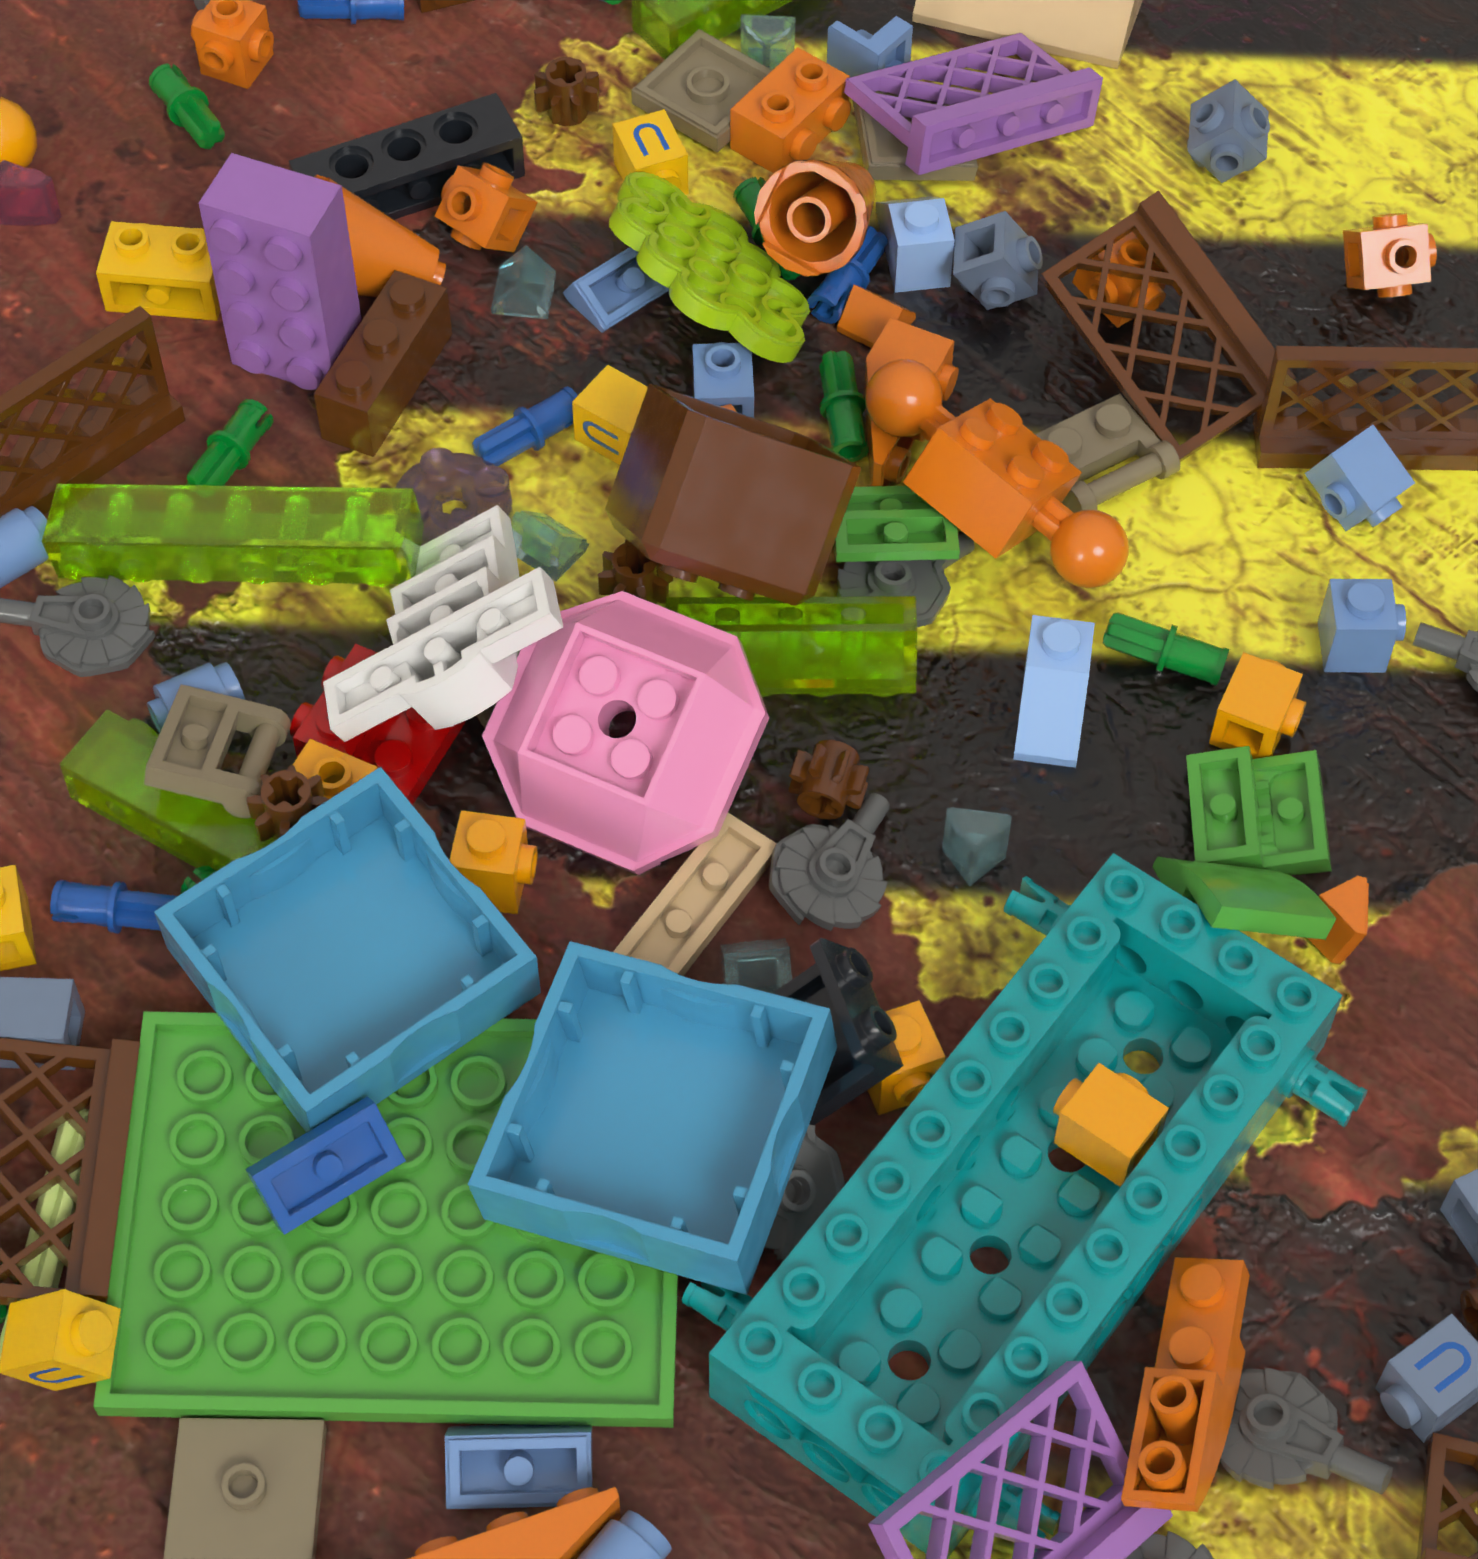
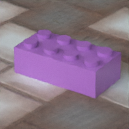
M231 153L199 201L231 362L251 373H263L292 382L305 390H316L362 321L342 185Z

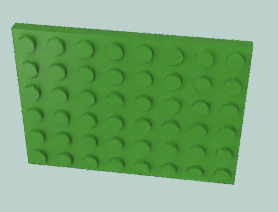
M144 1011L107 1304L121 1308L111 1378L96 1383L94 1409L98 1416L674 1428L678 1275L483 1219L470 1191L468 1182L502 1101L520 1076L527 1061L537 1019H501L376 1104L406 1161L284 1235L274 1223L245 1169L306 1133L217 1013Z

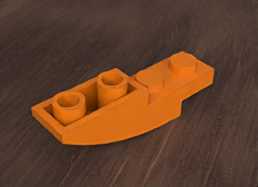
M1175 1257L1155 1367H1145L1121 1496V1500L1126 1507L1198 1512L1208 1493L1229 1432L1245 1357V1349L1240 1339V1331L1250 1274L1244 1260Z

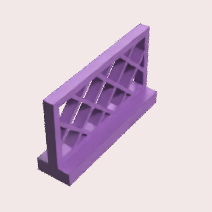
M1018 33L846 78L844 93L908 147L905 164L917 175H922L1094 126L1103 77L1090 67L1070 72L1025 35ZM1017 54L1024 61L1007 57ZM963 68H971V69H976V70H981V71H987V73H981V72L966 70V69H963ZM994 73L1023 78L1025 80L1023 81L1008 77L994 75ZM925 79V80L940 82V83H943V85L934 84V83H928V82H923V81H918V80ZM951 85H956V86H961V87H966V88H971V89H977V90H981V93H980V92H975V91H970V90H965V89H960V88H954V87H950V86H951ZM876 91H882V92L897 94V95H899V96H898V97H895V96H889V95L879 94V93H875V92H876ZM908 96L928 101L937 102V105L921 101L910 100L906 98ZM904 117L912 118V124Z
M1066 1361L868 1523L885 1559H915L900 1529L917 1514L932 1518L926 1559H947L953 1524L974 1530L969 1559H991L994 1536L1015 1542L1012 1559H1125L1165 1524L1173 1514L1171 1510L1124 1506L1121 1496L1128 1464L1127 1454L1082 1361ZM1067 1390L1077 1408L1073 1436L1053 1430L1058 1398ZM1016 1432L1031 1435L1025 1476L1005 1470L1009 1440ZM1051 1442L1071 1448L1065 1489L1045 1483ZM1091 1455L1101 1458L1113 1483L1098 1498L1085 1495ZM968 1472L983 1476L976 1518L955 1512L959 1482ZM1003 1483L1023 1488L1017 1530L996 1524ZM1043 1495L1063 1501L1058 1533L1050 1540L1037 1536ZM935 1500V1506L929 1505Z

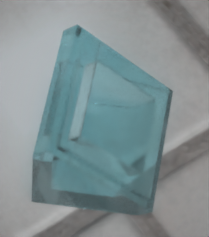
M741 15V53L773 70L795 50V17Z
M525 245L500 265L491 313L548 319L556 280V270Z
M521 510L520 512L516 511L512 518L511 526L517 558L535 569L541 567L555 582L586 552L589 543L586 542L587 539L547 514Z
M954 807L947 808L942 850L969 886L1006 858L1012 816H1009V814Z
M785 938L720 945L724 984L726 985L737 984L773 993L792 980L790 947Z

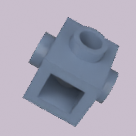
M1236 79L1193 102L1190 108L1188 152L1192 160L1199 167H1205L1221 183L1244 171L1253 169L1267 159L1268 132L1270 131L1269 111Z
M1006 211L955 227L953 275L959 280L962 288L970 292L987 310L1004 307L1012 302L1037 295L1038 269H1041L1043 264L1040 246L1033 236H1028Z

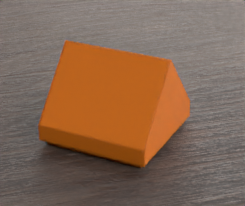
M853 285L837 325V332L872 348L890 317L911 325L916 319V313L874 292Z
M1356 876L1319 895V898L1336 917V921L1326 940L1307 939L1331 963L1341 964L1367 935L1369 883H1367L1366 877Z

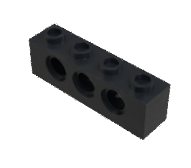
M497 93L289 160L291 171L312 177L316 174L326 178L329 177L394 220L440 205L442 189L447 180L454 175L458 165L481 169L483 163H488L506 171L514 179L525 176L522 135Z

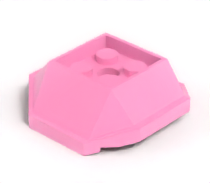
M621 591L560 611L563 628L520 650L516 659L518 668L513 689L496 703L482 737L516 818L526 820L527 829L640 875L660 865L662 861L689 851L718 836L767 725L769 716L750 669L744 648L737 636ZM624 711L635 712L636 724L633 730L624 737L611 738L609 726L612 719Z

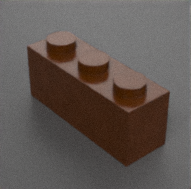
M396 270L394 271L314 392L322 439L372 457L376 455L452 335L447 287Z

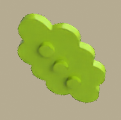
M634 172L627 175L617 193V200L619 202L609 218V227L614 235L624 244L638 252L636 261L641 270L656 282L669 288V297L674 305L697 323L712 329L729 331L745 348L767 360L779 363L792 362L805 342L804 332L801 327L809 315L810 309L804 295L793 285L780 278L781 271L777 262L767 252L749 243L747 233L742 225L722 210L710 205L692 203L679 188L654 174Z

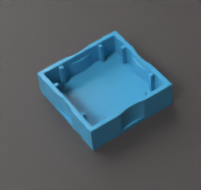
M381 767L301 817L289 831L273 843L252 854L235 859L154 911L167 949L306 1133L365 1097H369L375 1104H378L541 993L536 955L481 888L469 881L452 865L443 852L435 832Z
M570 941L536 1020L532 1046L520 1076L502 1101L468 1182L470 1191L483 1219L747 1295L837 1049L830 1008L737 984H713L681 976L660 964Z

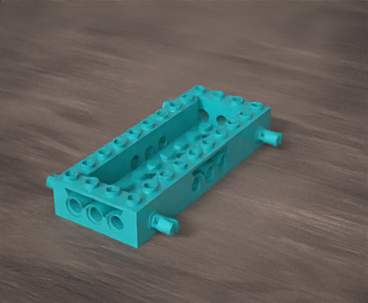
M1114 853L1072 905L1064 903L1057 896L1034 883L1033 879L1028 876L1022 878L1020 894L1012 890L1005 903L1004 912L1010 916L1013 915L1036 931L1043 933L1046 937L757 1295L752 1298L749 1295L701 1282L703 1288L690 1282L683 1294V1304L692 1307L726 1331L709 1353V1397L875 1517L886 1510L1066 1361H1082L1087 1370L1286 1097L1290 1098L1295 1094L1303 1098L1310 1105L1336 1120L1344 1128L1348 1124L1352 1112H1357L1368 1092L1367 1089L1355 1085L1316 1060L1317 1055L1327 1040L1342 998L1341 993L1239 930L1212 928L1197 904ZM1132 1051H1145L1157 1059L1160 1068L1150 1074H1139L1128 1068L1123 1057ZM1098 1063H1101L1114 1073H1125L1134 1077L1146 1088L1151 1097L1169 1108L1162 1133L1121 1187L1088 1165L1075 1172H1064L1054 1167L1048 1158V1154L1052 1150L1059 1148V1146L1054 1144L1059 1116L1053 1113L1056 1101L1072 1079L1077 1078L1084 1082ZM993 1247L1000 1250L1006 1256L1009 1265L1000 1273L986 1274L973 1266L970 1255L979 1248ZM913 1351L920 1354L926 1360L929 1370L919 1379L904 1380L897 1377L891 1371L888 1362L899 1352ZM1068 1390L1058 1398L1057 1409L1068 1396ZM1016 1432L1010 1437L1005 1465L1006 1471L1012 1472L1030 1447L1031 1435ZM968 1472L960 1479L955 1506L956 1513L976 1518L983 1476ZM1006 1483L1002 1484L997 1525L1017 1530L1022 1488ZM935 1500L929 1505L935 1506ZM1044 1503L1041 1506L1037 1536L1045 1539L1046 1534L1042 1530L1053 1535L1060 1523L1061 1513L1057 1510L1053 1511ZM917 1514L900 1531L906 1540L927 1554L932 1518ZM955 1524L952 1525L947 1559L969 1531L968 1528Z

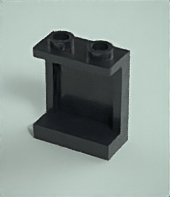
M820 938L810 945V950L816 963L772 993L830 1008L837 1049L809 1123L810 1125H816L904 1066L894 1043L897 1038L895 1026L887 1013L880 1008L870 984L873 981V972L869 963L856 949L848 948L824 938Z

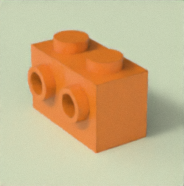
M797 47L730 109V149L772 173H775L789 163L809 159L814 153L816 146L832 131L840 130L850 115L851 103L849 102V97L844 93L846 78H850V76Z

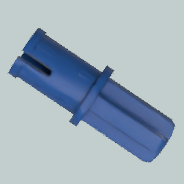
M298 0V13L304 19H351V24H356V20L369 19L404 20V0Z
M868 226L865 240L856 256L845 266L827 273L820 286L817 287L807 300L809 308H814L818 301H820L811 312L815 318L824 323H836L843 313L853 285L867 288L870 283L869 273L885 252V246L888 243L884 233L877 232L872 226Z
M565 386L559 392L529 409L525 407L515 409L513 418L475 438L472 448L478 462L482 467L494 469L530 448H533L535 451L544 448L546 439L573 425L572 401L578 396L572 388Z
M58 880L52 891L50 912L53 914L52 920L54 922L105 926L109 932L116 934L121 932L122 926L161 931L154 911L177 896L130 891L126 883L116 881L113 886H98Z

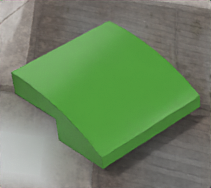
M907 486L854 487L833 545L836 562L959 559L960 555L957 527Z
M1244 746L1186 755L1195 861L1274 870L1288 875L1332 871L1317 750L1253 759L1250 747Z
M1157 857L1152 866L1161 883L1199 906L1212 928L1326 940L1336 921V917L1314 891L1296 878L1280 871Z

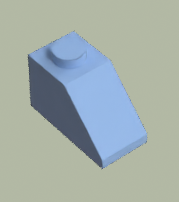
M929 196L876 202L875 210L880 232L884 233L888 240L885 246V253L894 292L950 287L955 239L945 199Z
M1032 615L1013 760L1076 768L1095 623Z

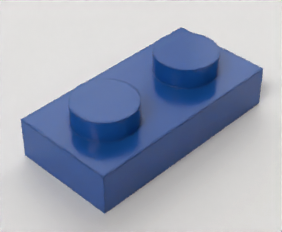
M365 1097L245 1170L277 1228L285 1235L406 1160L377 1105L369 1097Z

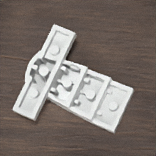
M498 505L395 560L399 585L390 589L395 615L386 619L393 645L323 682L330 730L344 742L411 707L435 730L452 727L473 718L497 703L513 689L518 668L516 659L520 650L563 628L554 581L541 567L519 577L511 520Z

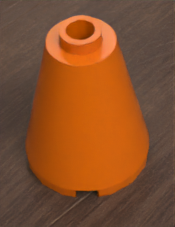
M807 159L795 161L781 167L770 176L759 191L754 211L756 225L759 223L764 239L762 245L767 254L784 269L803 276H818L819 274L829 273L845 266L856 256L865 240L876 197L875 182L871 174L864 167L852 162Z
M318 174L314 176L315 178L338 184L329 177L326 178ZM342 186L358 296L377 298L395 270L441 285L446 270V263L438 261L439 249Z

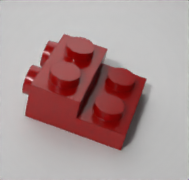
M355 644L346 658L338 655L334 656L324 671L322 689L324 690L323 682L378 652ZM323 691L315 705L304 702L299 706L291 722L290 735L293 738L297 757L309 739H312L377 766V768L381 767L413 805L466 721L452 727L435 730L411 707L344 742L330 730L325 691Z

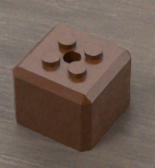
M649 384L605 510L614 529L641 551L646 558L662 564L661 571L693 583H696L698 576H702L718 582V589L745 600L753 601L755 594L796 606L814 597L861 467L820 442L797 432L661 386Z

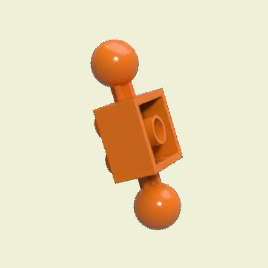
M899 359L888 362L873 374L866 389L865 403L868 414L875 425L890 435L909 437L920 434L929 441L903 483L995 559L1039 531L1051 541L1050 554L1055 569L1066 581L1075 586L1083 588L1100 587L1113 581L1122 572L1129 555V542L1125 530L1114 517L1105 512L1081 510L1074 513L1062 503L1082 472L1069 462L1068 455L1061 447L1053 442L1040 439L1022 424L1023 421L1020 415L1015 410L1005 404L996 403L990 398L955 417L942 406V389L936 375L927 366L914 360Z

